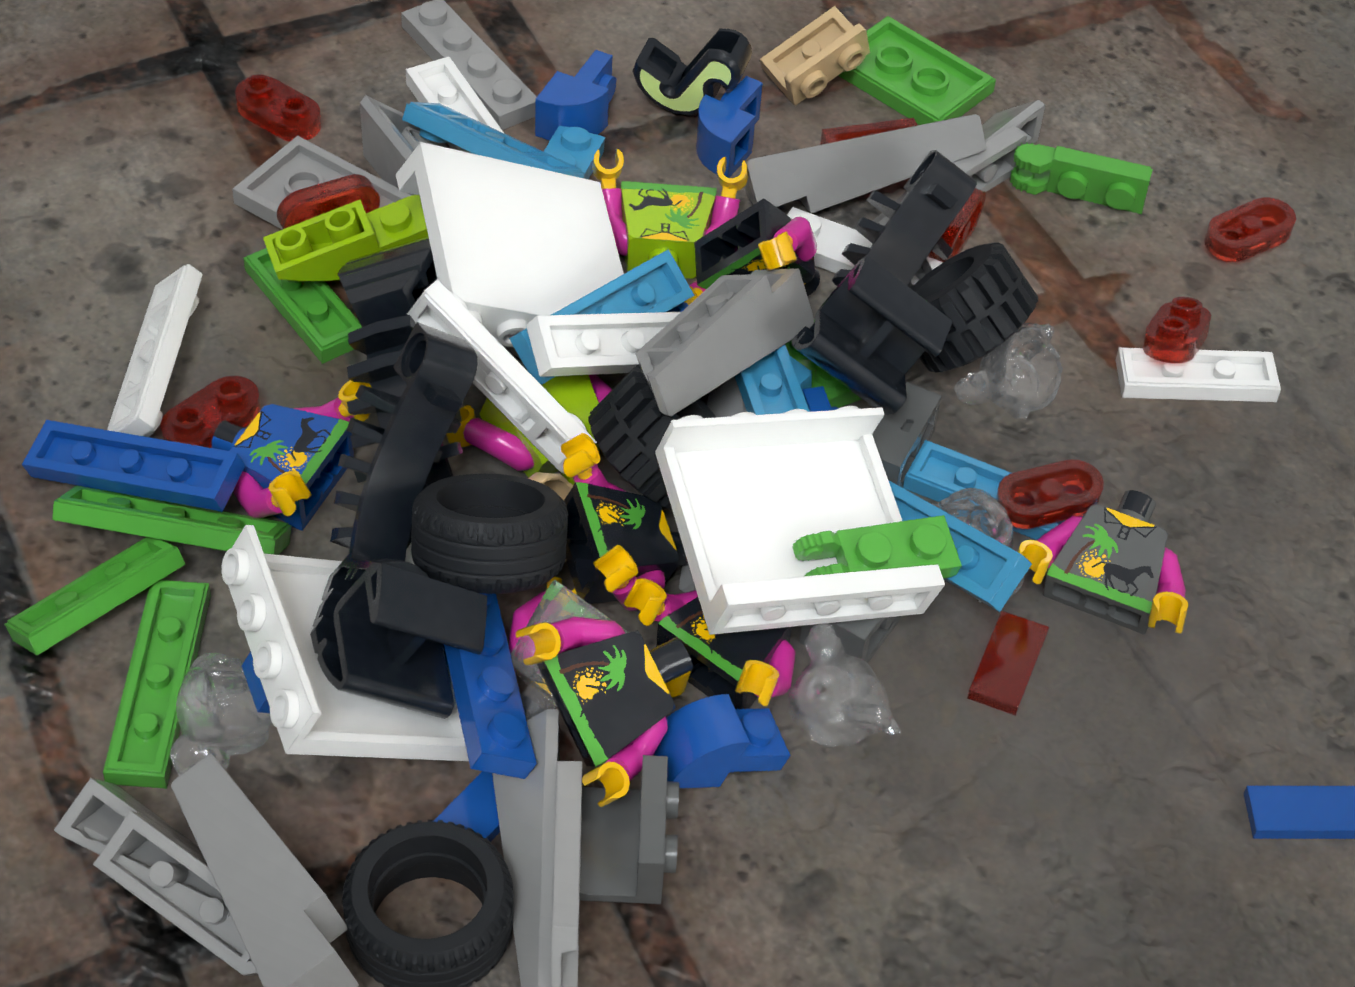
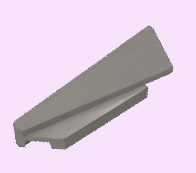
M1036 100L994 114L982 125L987 150L952 162L977 181L973 193L964 206L1011 176V171L1014 167H1017L1015 166L1016 162H1013L1017 146H1021V143L1034 144L1038 141L1045 110L1043 102ZM906 191L895 202L900 204L909 192ZM881 213L873 221L885 226L889 218Z
M977 114L752 158L746 162L748 181L746 186H744L746 196L753 205L764 198L776 207L799 199L810 213H814L911 178L930 151L937 150L951 162H955L987 150L981 119Z
M799 268L774 269L771 271L754 270L748 275H722L635 353L641 372L654 394L661 413L673 416L792 340L805 326L810 328L814 324V316Z
M546 709L527 720L537 764L526 779L492 773L503 857L513 883V931L521 987H578L582 761H559V709Z
M212 753L177 777L172 782L171 788L263 987H358V982L330 945L332 941L347 930V925L326 894Z
M90 778L54 831L99 854L93 863L94 866L239 973L245 976L257 975L200 848L119 786Z

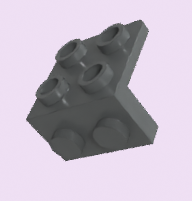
M643 755L641 789H629L625 796L604 807H599L597 803L605 797V788L582 787L580 901L661 904L664 873H676L678 835L665 834L666 819H677L679 802V782L667 781L668 756Z

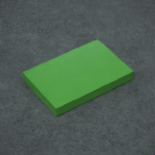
M889 16L867 30L870 53L865 56L862 63L855 69L844 71L838 75L919 125L963 116L994 92L996 79Z

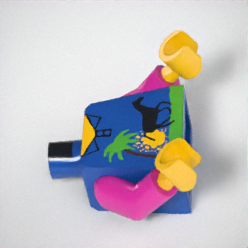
M350 380L342 386L338 398L322 406L288 408L275 404L266 405L247 428L226 420L218 425L212 438V448L237 452L246 465L233 490V494L250 517L265 518L275 516L296 529L304 530L347 470V468L338 465L341 454L354 457L350 438L352 433L346 431L351 418L365 421L370 414H349L347 402L358 399L355 395L360 385L371 388L370 383L353 382Z

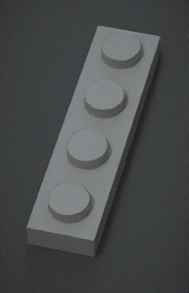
M444 0L429 1L401 12L402 28L433 61L448 56L451 58L502 130L535 117V99L537 98L535 94Z

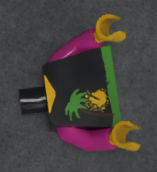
M763 198L694 242L697 280L690 284V288L695 296L684 302L690 305L722 275H748L754 270L771 271L774 269L799 268L807 296L811 295L819 285L820 273L815 268L814 255L817 252V242L810 222L804 217L791 219L771 202Z
M581 433L561 445V452L567 457L563 462L564 473L566 476L573 478L575 482L564 499L568 511L566 561L580 604L619 601L624 609L636 611L638 610L637 608H627L623 603L637 579L651 580L664 589L665 583L677 566L689 565L679 532L670 531L661 503L658 501L654 502L643 495L626 492L606 480L597 465L600 462V455L595 443L587 434Z
M640 578L635 581L623 604L627 608L634 607L641 610L638 619L644 625L649 626L653 621L659 622L656 647L675 637L681 640L693 664V670H691L688 682L708 697L729 694L735 709H750L757 698L759 704L768 706L772 697L784 695L789 691L796 656L795 650L790 644L792 627L709 635L696 590L675 595L666 594L661 586L651 580Z
M575 616L550 624L546 622L538 623L516 631V638L527 635L535 644L533 657L523 659V663L525 665L537 664L585 765L596 767L604 763L583 775V785L586 786L597 779L603 783L606 793L603 800L597 803L599 807H604L625 796L629 790L630 781L642 770L643 755L653 756L668 730L666 716L676 708L665 684L693 670V664L685 646L678 637H675L648 650L638 630L625 633L623 628L615 621Z

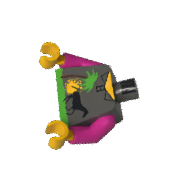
M1135 490L1125 491L1117 511L1099 504L1091 505L1084 517L1071 516L1036 541L1025 540L1020 544L1017 552L1032 563L1029 569L1035 572L1032 582L1041 584L1049 568L1043 596L1144 635L1148 627L1155 628L1156 621L1160 620L1173 623L1176 626L1175 633L1181 634L1188 611V602L1185 599L1186 589L1178 556L1172 550L1166 548L1168 532L1161 527L1149 523L1156 506V502L1150 496Z

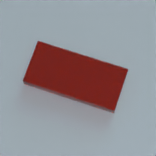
M1001 611L969 689L967 699L1016 716L1047 637L1049 627Z

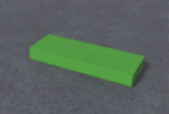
M267 248L243 258L247 274L322 364L354 350L349 345L348 333L362 328V326L325 281L278 279Z
M146 537L7 620L5 626L15 643L35 655H39L186 564L178 547L161 539Z

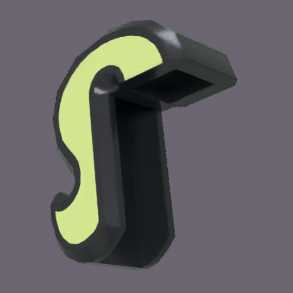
M720 28L692 61L685 65L681 62L679 55L657 39L648 38L635 62L633 74L637 86L656 105L677 115L695 116L699 112V105L705 94L715 98L721 85L727 91L733 90L736 87L751 59L752 47L742 33L732 29Z

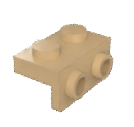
M834 6L760 58L761 67L791 103L796 106L806 98L817 96L824 90L828 82L842 72L851 71L862 63L865 56L870 53L867 31L860 23L853 26Z

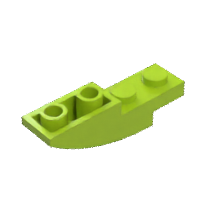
M414 194L368 213L365 212L361 200H357L263 237L278 279L332 281L340 280L337 273L348 261L428 237L420 196Z

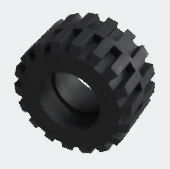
M993 242L967 249L934 268L911 287L913 291L952 320L941 352L934 357L926 350L921 355L920 360L928 371L935 373L962 367L1001 345L1029 318L1036 307L1038 296L1003 244Z
M638 364L590 412L588 421L599 448L615 470L641 494L654 502L658 501L661 503V506L672 510L655 451L672 420H678L690 415H698L702 418H715L716 416L700 398L673 416L664 415L660 412L654 394Z

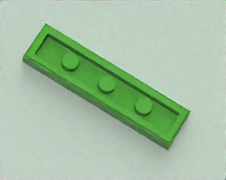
M75 486L54 501L52 517L54 521L223 551L233 547L245 525H254L263 553L279 555L290 544L292 526L286 522L253 518L241 514L215 511L82 486Z
M159 580L149 587L103 769L105 782L123 786L167 789L210 603L211 592L209 583Z

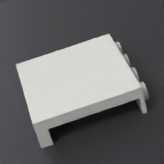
M423 142L418 144L396 173L400 192L420 196L437 279L449 291L457 294L465 302L468 311L503 346L513 347L509 338L525 330L526 324L536 316L551 315L624 274L600 182Z
M845 406L836 410L815 412L794 409L782 414L765 415L742 412L731 417L702 418L698 415H690L671 421L655 454L709 635L923 614L943 589L945 582L938 564L805 576L811 569L837 564L836 557L819 560L812 559L809 561H798L792 548L793 543L807 534H817L823 531L836 533L838 530L902 521L872 435L885 415L882 407L859 409L856 406Z
M245 525L233 547L227 550L221 565L222 577L224 582L228 584L237 610L239 627L245 633L253 657L254 671L261 680L270 706L271 721L277 727L285 753L469 761L444 644L443 649L454 699V707L448 718L442 719L337 690L328 681L317 660L318 654L314 652L310 633L314 628L313 623L318 608L323 602L321 599L329 576L342 561L264 554L254 525ZM410 544L406 550L405 562L414 564Z

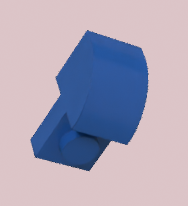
M595 50L575 77L559 71L554 74L535 99V136L550 141L558 126L580 127L586 129L589 133L598 135L608 126L609 102L616 88V77L612 76L613 55Z
M745 76L732 91H726L721 100L706 94L702 98L698 112L696 152L702 164L713 173L717 174L719 160L726 157L727 165L724 175L730 178L742 165L743 160L745 161L752 153L754 127L760 116L762 82Z
M729 694L715 695L694 701L668 716V730L654 752V756H668L667 781L679 782V788L720 787L729 772L781 770L791 756L770 709H735Z

